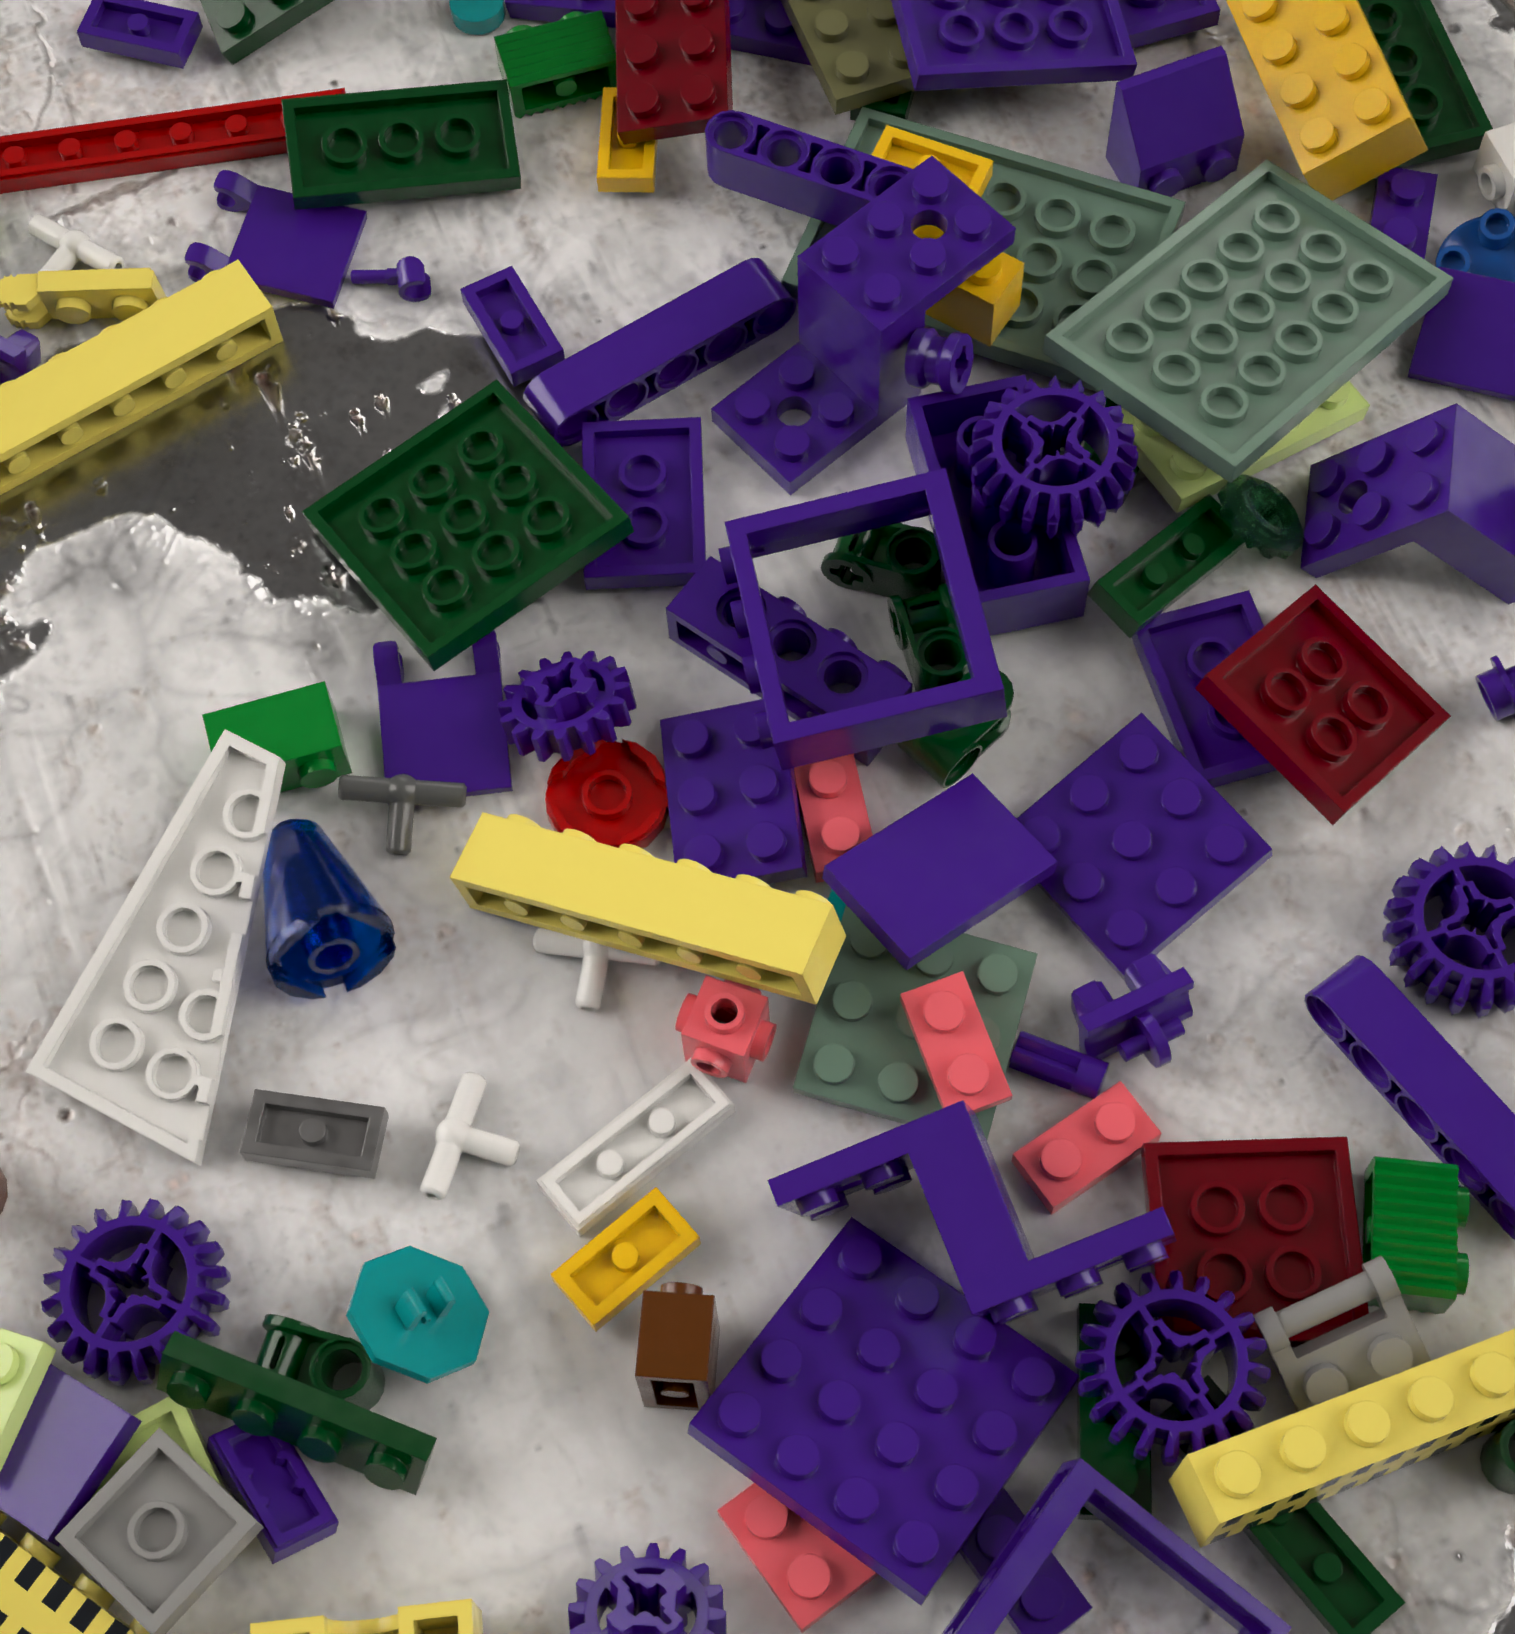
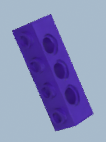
M710 556L666 607L669 638L749 690L742 657L753 655L750 637L739 639L736 628L730 626L734 622L730 602L741 600L738 582L727 585L721 562ZM760 587L783 695L790 717L800 720L912 693L913 684L908 681L906 675L896 665L886 660L877 662L858 650L854 641L844 632L835 628L825 629L808 618L805 611L790 598L784 596L776 598ZM790 651L800 652L805 655L796 661H787L779 657L783 653ZM846 683L854 686L856 689L852 692L841 694L829 688L835 684ZM762 692L755 693L763 699ZM883 747L854 753V757L868 767Z

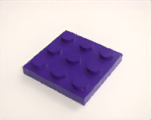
M1142 712L1016 818L1058 861L1054 874L1037 885L1124 981L1125 969L1132 962L1151 953L1157 955L1272 857V848Z

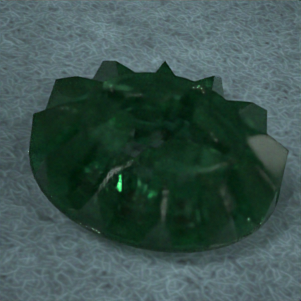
M1241 474L1233 482H1227L1217 494L1222 505L1219 510L1222 518L1231 523V534H1237L1245 540L1246 548L1256 547L1262 556L1267 559L1277 556L1286 560L1302 545L1304 536L1298 514L1288 498L1272 484L1253 476Z

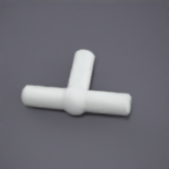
M41 214L33 216L28 223V231L32 236L57 248L56 252L40 271L72 270L77 262L80 261L95 269L124 268V260L121 256L92 242L90 237L83 231L69 230Z
M538 928L533 939V947L537 953L583 958L575 1004L579 1009L585 1011H597L601 1008L609 961L658 966L662 962L544 928Z
M467 1072L462 1075L446 1119L440 1122L436 1129L435 1139L437 1144L420 1187L422 1194L427 1198L442 1200L446 1197L462 1152L509 1167L516 1163L520 1151V1144L517 1140L471 1127L487 1085L485 1078L478 1073Z

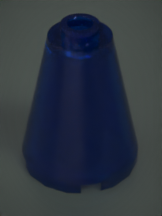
M288 819L277 824L272 829L262 876L266 965L275 986L290 996L306 999L326 998L323 988L344 983L347 992L362 987L378 976L394 957L396 950L393 941L395 931L391 919L319 824L306 819Z

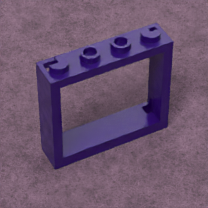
M946 468L725 522L730 546L718 548L727 585L738 582L741 600L730 602L738 638L750 637L753 655L742 657L750 693L762 692L766 711L754 713L762 749L774 746L782 770L1007 717L1004 687ZM929 516L971 679L790 722L753 558Z
M1078 1458L1061 1464L942 1634H994L1082 1507H1085L1238 1630V1634H1288L1292 1627L1083 1459Z

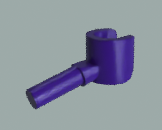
M414 256L402 258L398 261L396 268L351 271L352 284L398 285L399 296L406 301L420 302L431 296L430 276L425 273L424 264L421 260Z

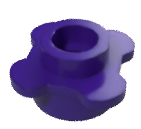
M1495 655L1490 658L1493 668L1476 675V682L1490 713L1496 721L1513 715L1515 719V666L1504 669L1500 659Z

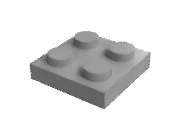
M159 1427L56 1535L55 1539L150 1634H166L264 1527Z

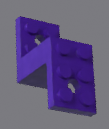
M930 156L797 256L799 342L711 408L712 422L791 496L907 405V398L916 397L921 394V389L908 385L904 367L906 351L912 334L918 327H925V311L1011 246L1015 240L1016 228L936 158ZM924 225H932L940 228L944 234L937 239H921L913 231ZM793 409L802 410L811 417L805 424L800 426L786 425L779 419L784 412Z
M1456 403L1310 466L1300 565L1302 570L1315 578H1319L1414 541L1505 603H1514L1515 445Z
M964 1100L767 1180L777 1207L798 1214L801 1217L809 1215L811 1221L849 1207L846 1196L865 1188V1190H873L874 1195H879L911 1182L912 1177L909 1170L914 1168L972 1315L985 1317L991 1314L994 1324L999 1323L1000 1325L1038 1311L1039 1309L1034 1298L1058 1289L1060 1297L1068 1299L1103 1285L1104 1283L1099 1272L1124 1262L1129 1273L1159 1263L1169 1258L1164 1246L1177 1241L1163 1207H1160L1034 1258L977 1115Z

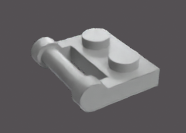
M1382 1256L1363 1263V1272L1275 1312L1273 1307L1270 1306L1253 1314L1255 1324L1262 1338L1266 1341L1269 1354L1297 1412L1431 1361L1402 1299L1397 1282ZM1376 1298L1380 1309L1292 1349L1288 1338Z

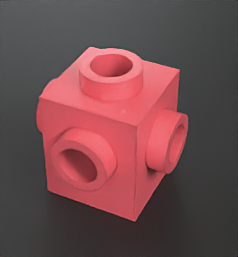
M706 975L698 995L688 993L685 997L676 1021V1031L682 1032L681 1037L685 1061L691 1058L690 1063L696 1069L718 1078L730 1077L746 1083L755 1061L763 1062L766 1059L774 1040L777 1025L770 1022L768 997L761 995L762 993L758 988L726 979L721 981ZM716 1020L723 1021V1022H725V1024H724V1023H719V1022H717Z

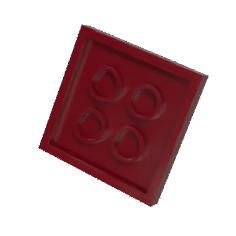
M1316 584L1208 672L1195 687L1332 825L1342 818L1451 717Z
M1347 1136L1143 1143L1141 1162L1146 1213L1163 1207L1177 1240L1164 1246L1169 1258L1151 1265V1273L1157 1279L1160 1290L1165 1289L1169 1273L1173 1270H1179L1182 1273L1183 1289L1188 1291L1193 1290L1199 1277L1207 1276L1210 1280V1288L1205 1296L1217 1302L1222 1293L1232 1291L1235 1295V1300L1227 1313L1232 1318H1235L1241 1313L1250 1312L1255 1314L1270 1306L1277 1312L1363 1272ZM1368 1302L1288 1338L1291 1347L1302 1345L1369 1314ZM1171 1316L1155 1317V1320L1162 1318L1166 1326L1172 1332L1179 1335L1191 1336L1203 1330L1196 1324L1181 1318ZM1255 1321L1250 1329L1243 1334L1244 1338H1262Z

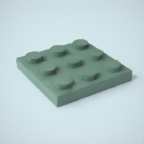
M846 905L841 920L846 938L817 1003L794 1081L793 1093L902 1124L942 1109L901 1004L900 994L961 971L965 974L1005 1075L1038 953L963 933L910 969L905 970ZM997 1106L976 1113L986 1140H988Z

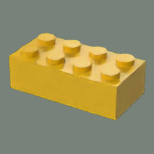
M1226 0L1299 167L1310 187L1333 201L1428 150L1358 0Z

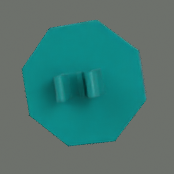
M407 1246L364 1262L356 1281L346 1317L372 1363L428 1384L472 1366L475 1363L489 1310L463 1266L415 1247Z

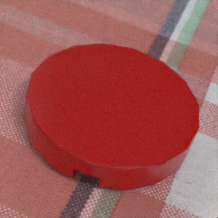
M622 739V743L598 740L594 743L596 753L589 755L581 748L574 750L570 761L564 762L561 757L551 769L545 793L548 821L554 831L563 833L565 829H575L589 835L598 843L617 848L621 844H632L644 849L664 829L669 815L665 771L657 757L640 744Z

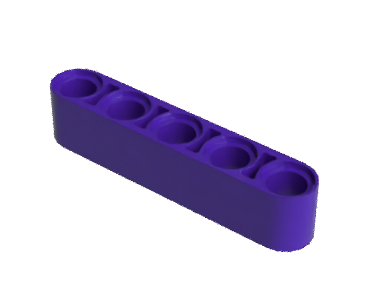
M722 111L714 115L707 122L705 128L707 170L709 177L714 183L732 191L835 226L840 225L913 170L740 111Z
M747 259L541 372L527 385L523 400L543 428L561 447L571 446L582 441V422L618 421L775 333L792 318L797 304L762 259Z
M1355 956L1305 995L1304 1001L1310 1015L1324 1033L1441 1162L1458 1165V1180L1461 1184L1468 1187L1471 1195L1500 1227L1515 1240V1114L1379 967L1364 956Z

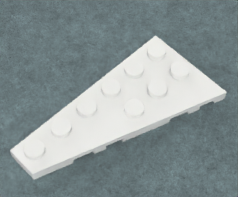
M226 729L220 736L25 1071L202 1166L286 763L279 756Z

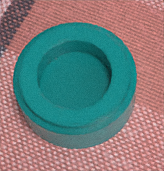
M449 0L453 23L464 33L471 35L490 33L497 29L505 19L504 0Z

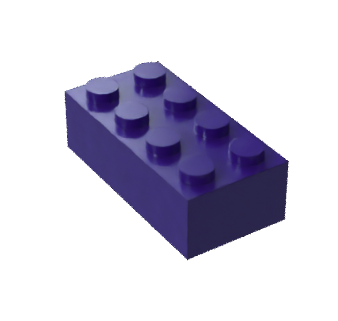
M1025 374L966 386L957 395L940 391L907 398L905 439L915 473L919 475L946 468L990 636L1083 617L1090 584V577L1077 537L1066 526H1058V531L1051 540L1045 531V526L1034 525V528L1025 535L1021 528V519L1015 518L1002 524L999 517L1000 506L985 509L984 503L981 500L982 490L974 489L971 481L972 468H970L971 464L968 463L969 446L973 443L972 433L974 425L977 424V420L983 419L984 410L988 406L989 401L1001 403L1002 394L1005 393L1007 386L1023 394L1024 385L1027 384ZM1006 448L1004 453L1007 460L1017 472L1022 474L1025 468L1016 461L1017 455Z

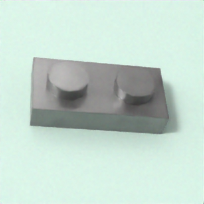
M255 1089L240 1154L246 1161L375 1179L389 1115L386 1108L380 1106Z

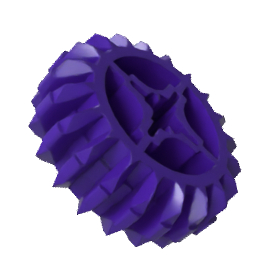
M1056 375L1049 382L1048 388H1040L1030 378L1027 384L1024 385L1023 394L1007 386L1005 393L1002 394L1001 403L989 401L988 406L984 410L983 419L977 420V424L974 425L972 433L973 443L969 446L968 463L971 464L970 468H972L971 481L974 489L982 490L981 500L984 503L985 509L1000 506L999 517L1002 524L1015 518L1021 519V528L1025 535L1034 528V525L1045 526V531L1050 540L1057 533L1058 526H1066L1076 537L1082 531L1084 520L1099 528L1101 522L1105 520L1106 511L1117 513V510L1122 506L1124 494H1128L1129 490L1133 487L1135 478L1133 469H1136L1138 461L1137 446L1133 445L1135 438L1133 425L1123 423L1124 414L1122 413L1121 405L1105 407L1106 397L1103 390L1091 396L1083 394L1084 387L1081 379L1071 389L1061 388ZM1083 441L1087 442L1096 452L1101 466L1090 460L1091 453L1081 446ZM1006 448L1017 455L1016 461L1025 468L1022 474L1017 472L1007 460L1004 453Z
M1468 841L1463 845H1459L1454 857L1443 846L1433 851L1429 862L1419 857L1418 860L1411 864L1407 872L1409 876L1403 875L1397 879L1392 888L1394 898L1389 899L1384 907V918L1390 921V923L1386 924L1382 932L1383 942L1396 946L1389 956L1390 966L1410 967L1403 979L1405 988L1416 986L1420 982L1428 987L1424 996L1426 1005L1437 1001L1440 995L1449 998L1448 1006L1451 1016L1460 1013L1466 1002L1471 1003L1478 1019L1488 1015L1493 1003L1504 1014L1512 1011L1515 1008V962L1510 965L1507 964L1503 956V952L1506 949L1503 939L1509 930L1515 928V857L1510 858L1507 864L1498 861L1495 844L1487 847L1481 857H1476ZM1439 895L1444 904L1441 911L1444 920L1440 921L1436 929L1427 932L1423 915L1424 904ZM1462 924L1470 925V931L1465 926L1461 927ZM1476 928L1479 929L1481 933L1485 932L1484 935H1477ZM1453 960H1458V961H1460L1461 963H1463L1464 965H1461V964H1459V963H1457V962H1455V961H1453Z
M149 1198L139 1215L137 1207L132 1201L122 1199L118 1209V1218L112 1219L104 1209H95L94 1221L97 1227L89 1233L80 1225H71V1234L78 1242L73 1250L66 1247L53 1248V1256L64 1268L62 1271H52L43 1274L44 1284L58 1293L41 1301L42 1311L46 1315L56 1318L47 1328L50 1338L57 1343L66 1342L61 1352L62 1356L71 1364L83 1361L82 1370L89 1377L97 1379L107 1371L108 1379L114 1385L124 1386L134 1370L136 1378L140 1383L152 1385L155 1378L156 1365L160 1364L162 1352L174 1331L194 1339L200 1333L209 1337L220 1335L221 1328L209 1317V1313L222 1312L229 1309V1299L216 1290L231 1282V1274L226 1267L216 1265L224 1257L223 1248L217 1241L206 1242L210 1230L201 1220L189 1224V1214L184 1208L175 1205L165 1214L163 1205L158 1200ZM139 1245L135 1252L127 1259L118 1262L109 1261L123 1250ZM176 1251L183 1255L187 1268V1287L183 1301L176 1299L167 1290V1283L173 1271L169 1263ZM92 1283L98 1285L105 1292V1303L99 1314L104 1320L96 1334L90 1325L87 1311L88 1295ZM115 1283L129 1289L131 1287L143 1289L147 1286L158 1300L146 1295L140 1297L133 1294L127 1298L126 1294ZM154 1321L167 1322L153 1334L134 1340L137 1333L146 1324Z
M1173 1270L1169 1273L1165 1289L1160 1290L1154 1275L1151 1272L1143 1273L1139 1280L1141 1296L1131 1286L1121 1282L1114 1290V1297L1118 1307L1110 1302L1099 1300L1094 1307L1093 1314L1101 1325L1084 1324L1080 1333V1339L1093 1349L1079 1351L1075 1357V1367L1085 1372L1095 1373V1375L1088 1376L1080 1381L1078 1385L1079 1395L1087 1398L1098 1396L1103 1398L1091 1409L1089 1417L1095 1424L1101 1423L1111 1416L1118 1421L1108 1437L1109 1441L1114 1445L1122 1443L1128 1432L1140 1438L1134 1448V1457L1139 1460H1145L1154 1443L1162 1445L1161 1460L1163 1465L1173 1467L1179 1455L1180 1445H1184L1186 1453L1190 1454L1206 1447L1204 1439L1210 1445L1231 1438L1228 1429L1236 1434L1247 1432L1252 1429L1254 1424L1244 1410L1259 1412L1266 1403V1396L1252 1386L1267 1383L1271 1377V1369L1261 1363L1249 1361L1265 1352L1267 1349L1266 1341L1264 1338L1243 1337V1334L1250 1329L1255 1321L1253 1313H1241L1235 1318H1232L1227 1313L1235 1300V1295L1232 1291L1222 1293L1217 1302L1207 1298L1205 1295L1210 1288V1280L1207 1276L1199 1277L1193 1290L1188 1291L1183 1289L1182 1273L1179 1270ZM1171 1316L1181 1318L1196 1324L1203 1330L1191 1336L1179 1335L1172 1332L1162 1318L1154 1321L1153 1317ZM1132 1327L1139 1337L1136 1346L1143 1357L1144 1366L1135 1372L1130 1381L1122 1385L1115 1365V1348L1119 1338ZM1222 1351L1228 1370V1390L1224 1402L1214 1410L1205 1397L1209 1388L1201 1375V1367L1208 1364L1213 1355ZM1193 1356L1181 1378L1175 1372H1171L1165 1376L1159 1374L1151 1379L1163 1357L1169 1363H1174L1180 1359L1184 1362ZM1153 1399H1165L1173 1403L1182 1416L1190 1414L1193 1420L1172 1421L1159 1418L1143 1410L1136 1403L1142 1405Z

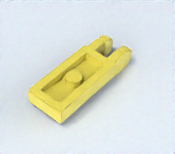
M151 268L38 271L35 274H17L15 277L10 274V276H4L3 279H0V308L4 307L6 311L5 316L11 325H15L16 328L22 327V329L25 327L41 329L52 318L70 324H83L90 319L117 318L124 321L149 308L157 300L167 297Z

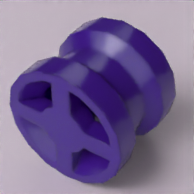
M918 327L911 336L905 356V378L908 385L919 389L927 388L931 384L939 385L945 393L960 394L967 385L973 365L974 352L971 336L961 332L940 336L934 328Z

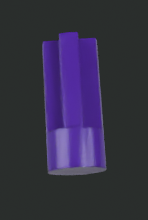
M1025 1031L1020 1032L1009 1060V1068L1091 1099L1099 1095L1110 1064Z

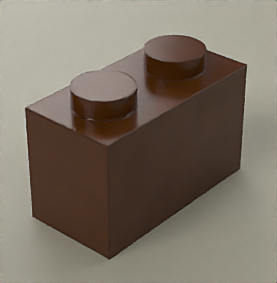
M669 1282L662 1284L660 1291L643 1290L635 1378L644 1407L699 1411L715 1391L720 1336L715 1295H703V1288L698 1285Z

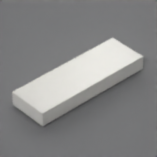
M691 1058L536 1180L539 1189L579 1237L735 1113L734 1103L708 1074L696 1069L690 1063Z

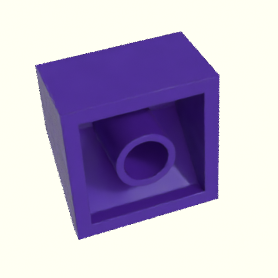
M1222 45L1116 82L1105 157L1121 183L1172 197L1181 190L1206 181H1219L1231 172L1237 171L1245 134L1227 54Z

